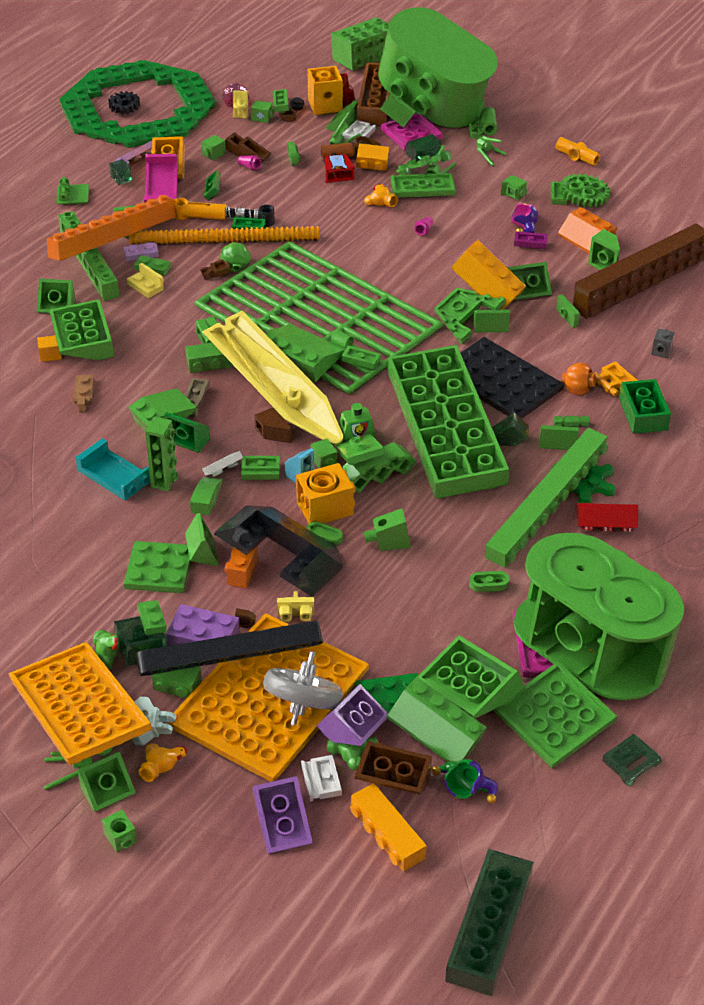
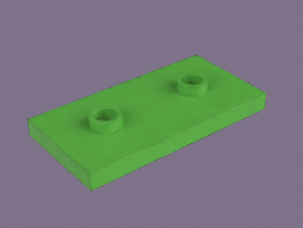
M452 173L391 176L392 192L398 198L456 195Z
M370 433L342 441L341 444L336 446V450L349 465L385 454L384 447Z

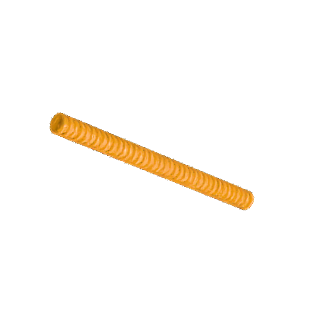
M291 226V228L276 227L275 229L273 227L271 229H268V227L266 229H263V227L261 229H258V227L253 229L251 227V229L236 228L234 230L233 228L231 230H228V228L226 230H223V228L221 230H218V228L216 230H213V228L211 230H208V228L205 230L190 229V231L188 229H185V231L183 229H180V231L178 229H175V231L172 229L168 231L166 229L165 231L150 230V232L147 230L143 232L141 230L129 235L130 245L156 242V244H168V242L171 244L173 242H176V244L178 242H181V244L186 242L188 244V242H191L193 244V242L208 243L209 241L211 243L214 241L216 243L219 241L221 243L224 241L226 243L229 241L233 243L234 241L249 242L250 240L251 242H254V240L256 242H259V240L261 242H264V240L267 242L269 240L272 242L274 240L294 241V239L297 241L299 239L302 241L304 239H307V241L312 239L314 241V239H320L319 226H316V228L314 226H311V228L309 226H306V228L303 226L301 228Z

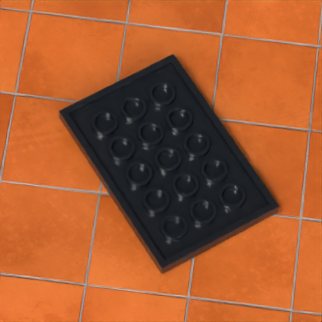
M486 337L481 338L460 353L479 399L516 422L564 389V383Z

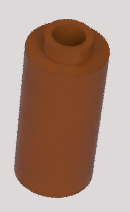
M352 143L322 145L320 147L322 161H325V157L331 153H336L337 155L346 154L348 158H353L355 146Z

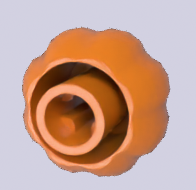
M580 362L575 363L567 369L566 373L562 374V383L566 385L570 393L584 395L591 390V387H595L596 374L592 372L589 365Z

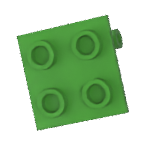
M66 177L61 178L60 185L57 186L56 204L88 203L89 184L70 185Z

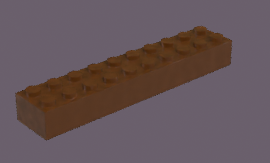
M697 223L575 282L573 306L582 317L588 319L703 261L704 228Z

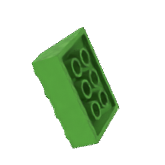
M100 299L49 310L60 354L92 360L115 357Z
M291 324L265 333L312 382H316L346 350Z
M460 635L418 676L419 679L474 718L510 702L525 687L517 670Z

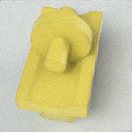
M233 91V118L248 119V91Z
M294 591V597L277 598L278 616H280L281 621L289 622L292 620V616H300V620L310 621L314 615V597H298V591Z

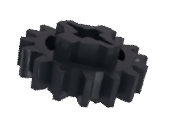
M120 91V93H114L115 96L111 95L108 99L109 109H111V112L115 111V114L134 113V110H138V107H140V97L137 94H133V92L125 91L123 93Z

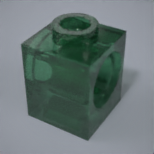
M123 159L109 163L110 177L118 185L132 181L131 167Z

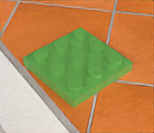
M135 541L124 580V589L184 593L191 563L188 546L185 544Z

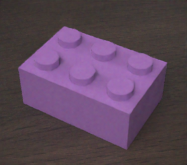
M180 604L166 632L167 646L240 634L239 617Z

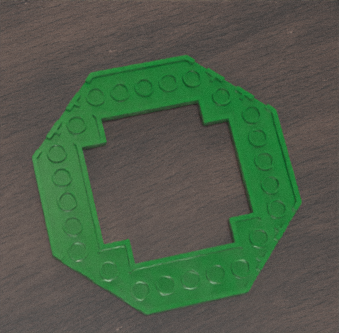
M138 60L133 63L111 65L105 68L90 70L59 99L62 110L74 134H87V137L97 140L103 138L105 142L112 144L122 143L127 148L142 146L156 137H187L189 131L195 129L199 121L209 114V110L216 107V101L199 73L147 60ZM154 79L158 86L172 83L185 106L174 109L175 117L120 127L117 120L102 123L90 98L102 96V88Z

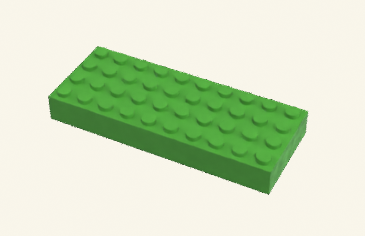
M457 345L388 357V374L435 499L508 485V465Z

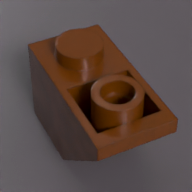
M274 408L254 415L255 429L263 439L286 443L292 442V426L289 423L287 424Z

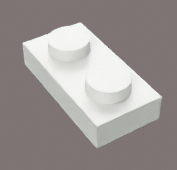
M240 451L232 453L206 466L202 470L205 476L210 474L216 476L222 473V469L226 466L228 469L238 464L237 461L243 458Z

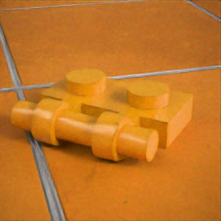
M617 362L602 367L601 374L594 372L596 374V383L599 386L602 385L605 391L614 397L619 394L617 389H620L621 382L638 381Z

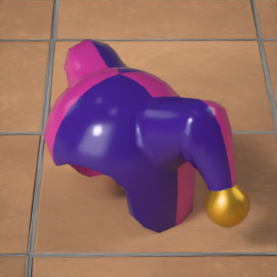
M525 203L516 206L511 223L522 227L516 229L517 232L535 233V223L539 216L537 208L534 205H526Z

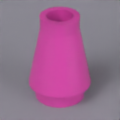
M256 155L239 156L238 164L255 171L260 168L261 159Z
M426 217L417 221L414 225L416 234L420 236L428 234L433 224V219Z

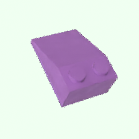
M297 776L253 786V796L268 854L313 844Z

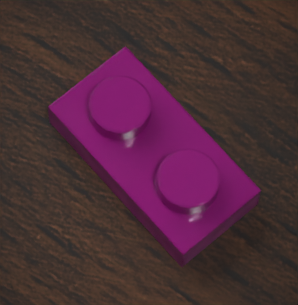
M516 231L514 246L546 249L548 234Z

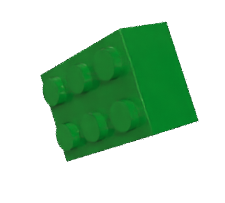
M657 380L621 382L619 400L632 433L668 431L671 412Z

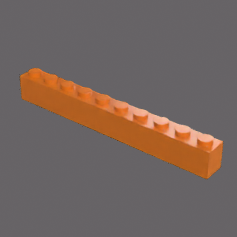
M167 195L158 196L159 198L149 199L145 203H138L136 206L127 207L123 211L113 212L112 215L102 216L101 219L91 220L87 224H80L74 229H66L63 233H55L52 237L46 238L48 258L62 261L176 217L175 199L169 198Z

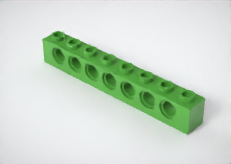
M74 211L58 215L61 233L65 232L66 229H74L81 224ZM97 247L75 255L103 301L119 297L118 280Z

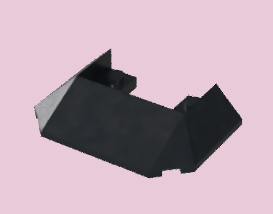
M246 505L214 533L215 536L245 555L249 554L267 537L292 552L297 557L281 571L280 577L311 597H314L343 568L336 546L274 507Z

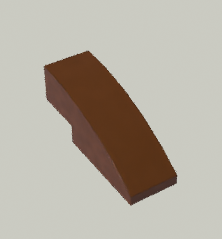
M234 132L225 139V149L238 157L256 155L263 162L271 155L268 150L248 136L244 139Z

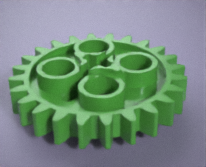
M573 173L572 176L564 177L561 180L559 189L561 190L560 194H563L562 197H567L566 201L571 200V204L577 203V206L581 204L583 207L588 205L590 208L592 205L597 208L598 205L606 204L611 191L609 190L610 187H607V183H603L604 180H598L599 177L593 178V175L587 176V174L583 176L580 173L578 175Z

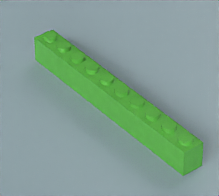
M587 428L485 545V558L504 568L510 562H513L517 553L526 547L529 539L535 537L540 526L546 524L548 517L557 511L559 504L567 499L570 491L576 489L582 477L585 478L589 469L597 464L600 456L605 455L608 450V436Z

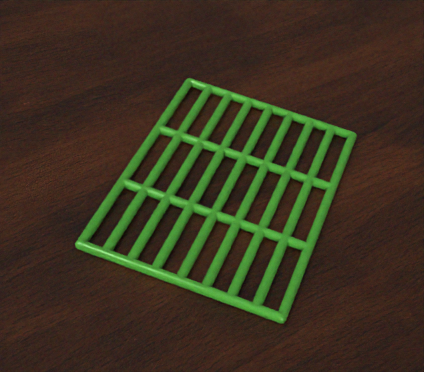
M291 241L195 301V306L225 323V319L228 317L205 304L207 301L211 300L234 314L242 310L217 296L222 292L263 315L260 319H256L246 313L265 332L274 329L265 324L269 320L282 327L291 324L277 316L283 312L324 335L325 337L322 338L330 342L332 334L339 330L387 357L406 354L443 326L441 321ZM292 249L331 271L326 274L285 251ZM281 256L318 276L320 279L314 281L274 258ZM269 263L309 286L304 289L263 265ZM257 270L294 290L297 294L292 296L255 276L252 272ZM339 274L381 298L376 301L333 277ZM247 278L287 301L281 304L240 280ZM329 282L368 303L370 306L364 308L323 286V284ZM235 285L275 309L268 311L232 291L229 287ZM317 289L359 313L353 316L311 292ZM306 297L348 321L342 324L302 302L300 299ZM389 301L433 326L426 328L387 307L384 303ZM294 304L337 329L331 332L288 307ZM379 309L422 334L416 336L373 313V311ZM368 317L411 342L404 344L361 319ZM355 324L400 350L393 352L350 327ZM388 358L384 361L380 360L375 369L348 363L365 373L361 378L334 363L330 369L353 381L354 383L350 386L327 373H324L320 378L345 393L351 394L387 368Z

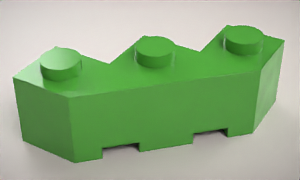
M393 442L383 446L385 450L384 455L352 465L346 463L342 469L347 471L348 479L354 483L356 492L360 493L371 479L383 484L394 470L406 474L417 460L405 447Z

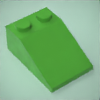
M177 388L144 396L128 407L134 421L144 431L153 417L165 419V413L168 412L186 418L198 410Z

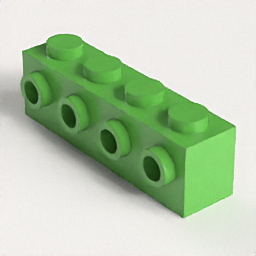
M153 417L145 430L151 488L169 491L172 484L178 479V471H176L177 457H175L176 443H174L173 439L175 430L172 428V420Z

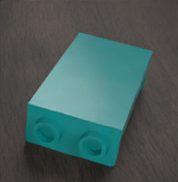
M103 438L75 457L78 472L124 501L150 483L148 466L141 470L109 450L108 441Z

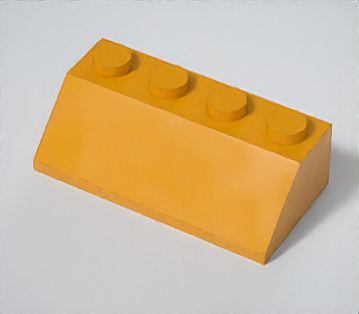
M478 239L451 267L477 294L484 296L490 294V297L498 299L499 297H504L506 303L499 310H505L526 287Z

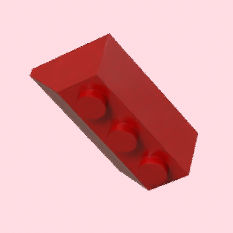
M577 503V526L582 527V530L594 531V527H601V531H613V527L621 528V531L633 532V528H638V504Z

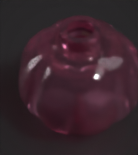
M233 83L225 87L222 100L226 107H233V91H247L245 86Z

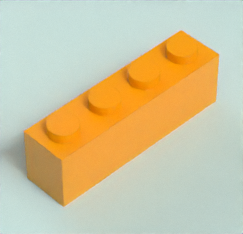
M374 783L351 795L350 810L352 814L363 822L365 830L369 834L372 833L376 838L378 846L386 850L395 866L398 865L404 872L426 859L427 845Z

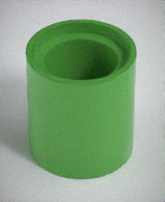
M336 330L332 334L330 342L346 349L348 345H353L354 338Z

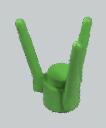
M348 111L336 132L332 135L329 141L330 145L350 143L355 140V137L361 135L358 133L344 142L345 138L342 134L349 128V125L341 132L340 130L348 119L350 111Z
M483 135L477 140V151L484 156L491 166H494V163L484 151L492 149L506 156L505 152L492 146L491 143H501L502 141Z
M442 145V147H441V149H440L438 155H439V154H440V155L442 154V152H443V150H444V148H445L444 145ZM437 162L429 163L425 174L446 173L456 163L451 164L442 172H440L441 169Z
M51 752V756L58 757L44 759L45 762L66 761L60 752ZM88 757L79 763H74L73 767L74 769H80L91 764L92 759ZM78 771L44 786V789L48 790L77 777Z

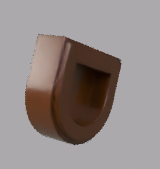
M293 108L284 113H279V116L285 122L296 120V112Z
M236 608L235 617H239V627H253L256 622V615L249 610Z

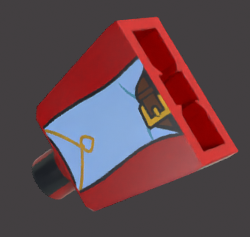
M331 153L325 157L326 183L354 180L355 167L346 154L337 155L336 153Z

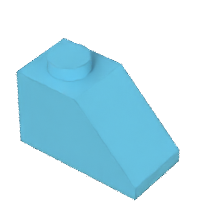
M307 449L289 458L285 462V476L296 483L297 474L314 470V449Z

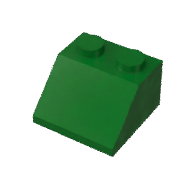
M165 413V419L172 420V428L175 430L173 439L177 446L199 453L210 441L209 426L172 413Z

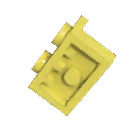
M143 263L139 264L138 273L127 278V284L147 298L164 290L163 277Z

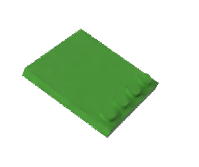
M559 661L524 685L525 687L510 702L494 709V712L552 769L617 721V715Z

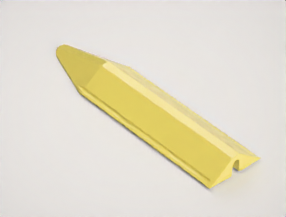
M243 310L226 318L225 326L217 323L202 331L285 420L322 440L328 439L332 445L337 446L342 443L343 433L327 396Z

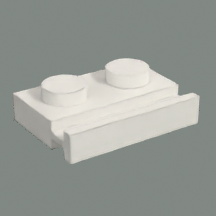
M356 120L342 136L345 140H348L360 133V136L369 138L376 131V125L370 126V123Z
M333 755L313 758L308 762L301 761L310 801H313L315 798H320L321 800L342 795Z

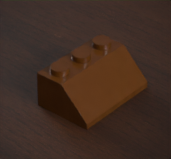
M367 741L355 774V779L421 795L426 790L431 775L432 756Z

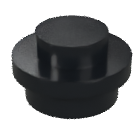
M299 97L290 101V106L294 110H301L305 105L304 100Z

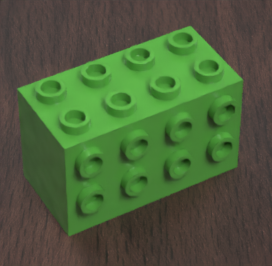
M375 17L331 33L333 60L353 71L366 66V63L380 62L389 23Z

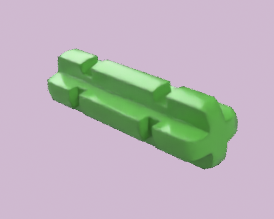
M579 416L554 417V426L579 427L581 425L582 427H588L590 424L589 416H581V418Z

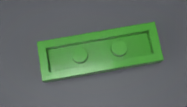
M287 89L273 91L274 112L284 113L289 110Z

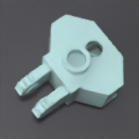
M139 697L134 701L150 721L152 727L151 731L132 738L135 745L144 746L152 738L159 737V734H172L173 727L163 722H175L177 715L172 712L160 711L158 707L152 705L149 697Z

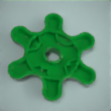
M596 464L589 469L585 477L587 480L581 479L576 489L570 491L578 496V503H591V496L595 493H601L605 496H613L616 493L615 486L604 480L614 474L612 465L604 464L598 466Z

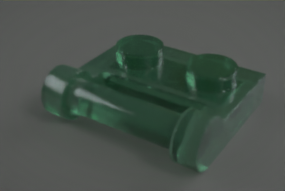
M632 734L604 754L602 761L617 773L627 786H631L635 783L636 778L653 766L656 767L661 764L662 759L658 753L638 736ZM643 756L647 758L646 761L632 771L627 769Z

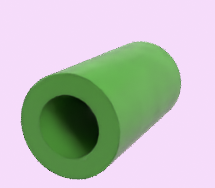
M492 107L483 108L481 111L483 133L488 136L494 135L497 132L495 110Z

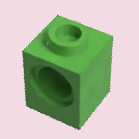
M123 810L102 819L104 834L116 852L127 849L137 842L135 828Z

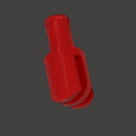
M342 73L340 76L343 80V107L345 108L355 101L356 98L353 86L349 84L347 73Z

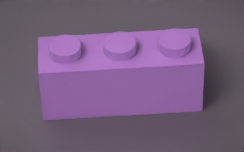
M359 684L317 727L332 742L361 746L387 719L389 713Z

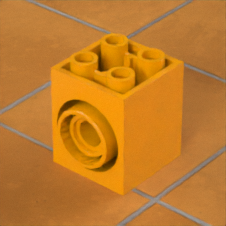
M337 66L308 69V101L314 115L334 114L343 109V80Z
M339 463L296 475L297 504L308 523L321 522L324 524L354 514V507L356 506L354 499L355 485L353 482H350L347 471L343 470Z

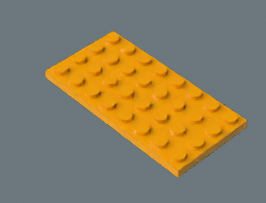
M87 642L9 673L10 680L69 766L152 730L150 721Z

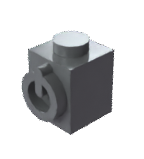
M658 329L654 337L651 355L668 359L672 351L675 332L668 329Z

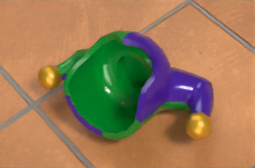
M463 759L458 762H446L439 767L434 766L432 768L433 775L446 773L444 777L446 788L456 798L467 799L477 791H483L489 794L487 802L490 804L496 802L498 784L484 776L483 769L477 762Z

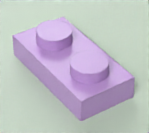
M156 242L124 247L126 261L137 260L140 255L151 258L159 257Z

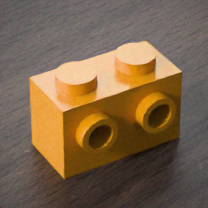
M359 143L356 168L387 171L389 147Z

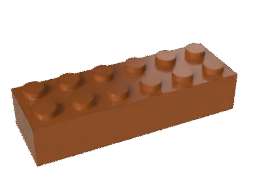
M366 63L357 106V120L381 126V124L387 123L388 115L380 110V108L391 94L382 86L379 80L378 70L380 63Z

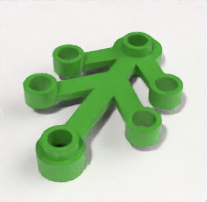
M448 150L443 151L441 155L432 156V159H430L429 155L420 157L421 160L417 161L418 163H416L415 159L408 161L407 164L398 166L399 169L396 172L399 175L411 173L410 169L425 166L428 163L437 161L445 162L451 160L452 156Z

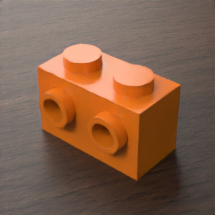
M258 546L247 555L236 548L232 549L230 562H226L224 572L227 574L228 585L247 589L259 561Z

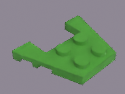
M456 288L434 310L456 339L463 344L472 335V331L462 324L475 310H478L481 306L491 310H499L506 301L504 297H499L498 299L490 297V294L484 296L477 294L476 291Z

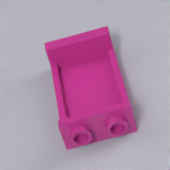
M146 154L144 203L149 199L159 198L158 196L167 195L169 198L177 199V154Z

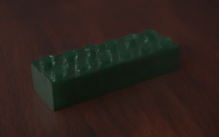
M488 849L446 966L445 982L493 996L532 878L534 862Z

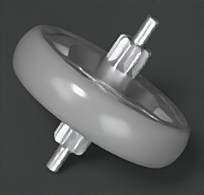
M310 651L308 661L302 662L300 671L273 668L269 669L264 677L263 686L267 692L292 702L289 711L293 713L291 725L294 726L297 724L298 716L304 715L306 706L318 709H335L342 701L343 691L340 686L327 679L315 676L317 666L313 664L315 656L313 651Z

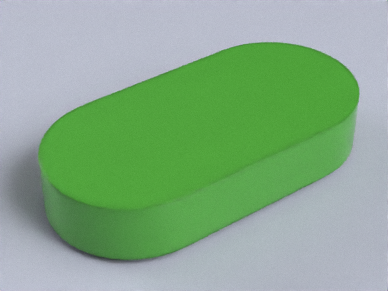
M311 522L306 527L334 546L340 545L343 541V533L338 528L321 522Z

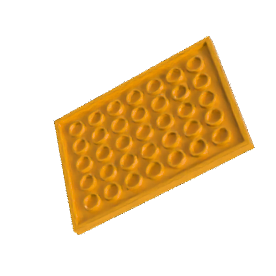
M265 613L248 632L288 626L289 624ZM324 641L322 644L313 647L222 662L209 673L174 711V714L177 715L175 722H166V724L171 725L173 730L260 777L273 782L278 779L319 730L317 725L334 709H318L306 706L304 715L298 716L296 726L291 725L293 713L289 710L292 702L278 698L265 690L263 681L266 672L273 668L300 671L302 662H307L310 651L315 652L313 664L317 666L315 676L327 679L340 686L343 691V701L355 687L356 682L369 670V664Z

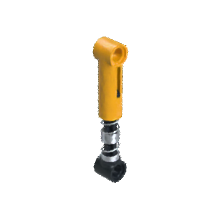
M185 198L175 199V219L184 220L188 217L226 220L228 217L231 219L242 217L266 219L265 227L272 226L275 223L274 207L268 204L260 206L259 209L250 210L249 208L248 210L244 207H238V209L236 207L230 208L226 204L188 202Z

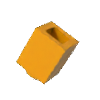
M55 335L37 337L41 362L62 359Z

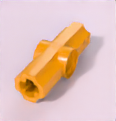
M560 137L555 146L557 150L568 154L573 161L579 159L596 166L600 160L601 155L587 148L583 142L575 143Z

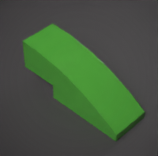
M203 477L199 481L190 501L191 513L210 515L212 507H215L222 479Z

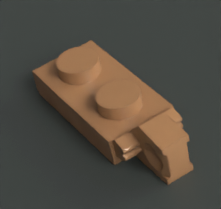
M76 375L73 401L78 406V412H86V404L92 403L94 375Z

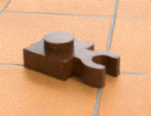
M223 259L211 263L210 267L200 269L204 280L210 279L213 275L219 277L231 272L228 262Z

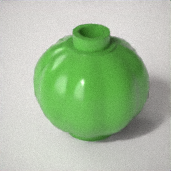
M233 242L222 249L220 260L227 261L232 271L239 272L248 267L251 253L245 245Z

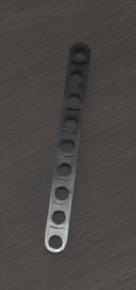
M311 621L143 650L136 653L140 676H149L313 647L322 644L323 637L319 622Z

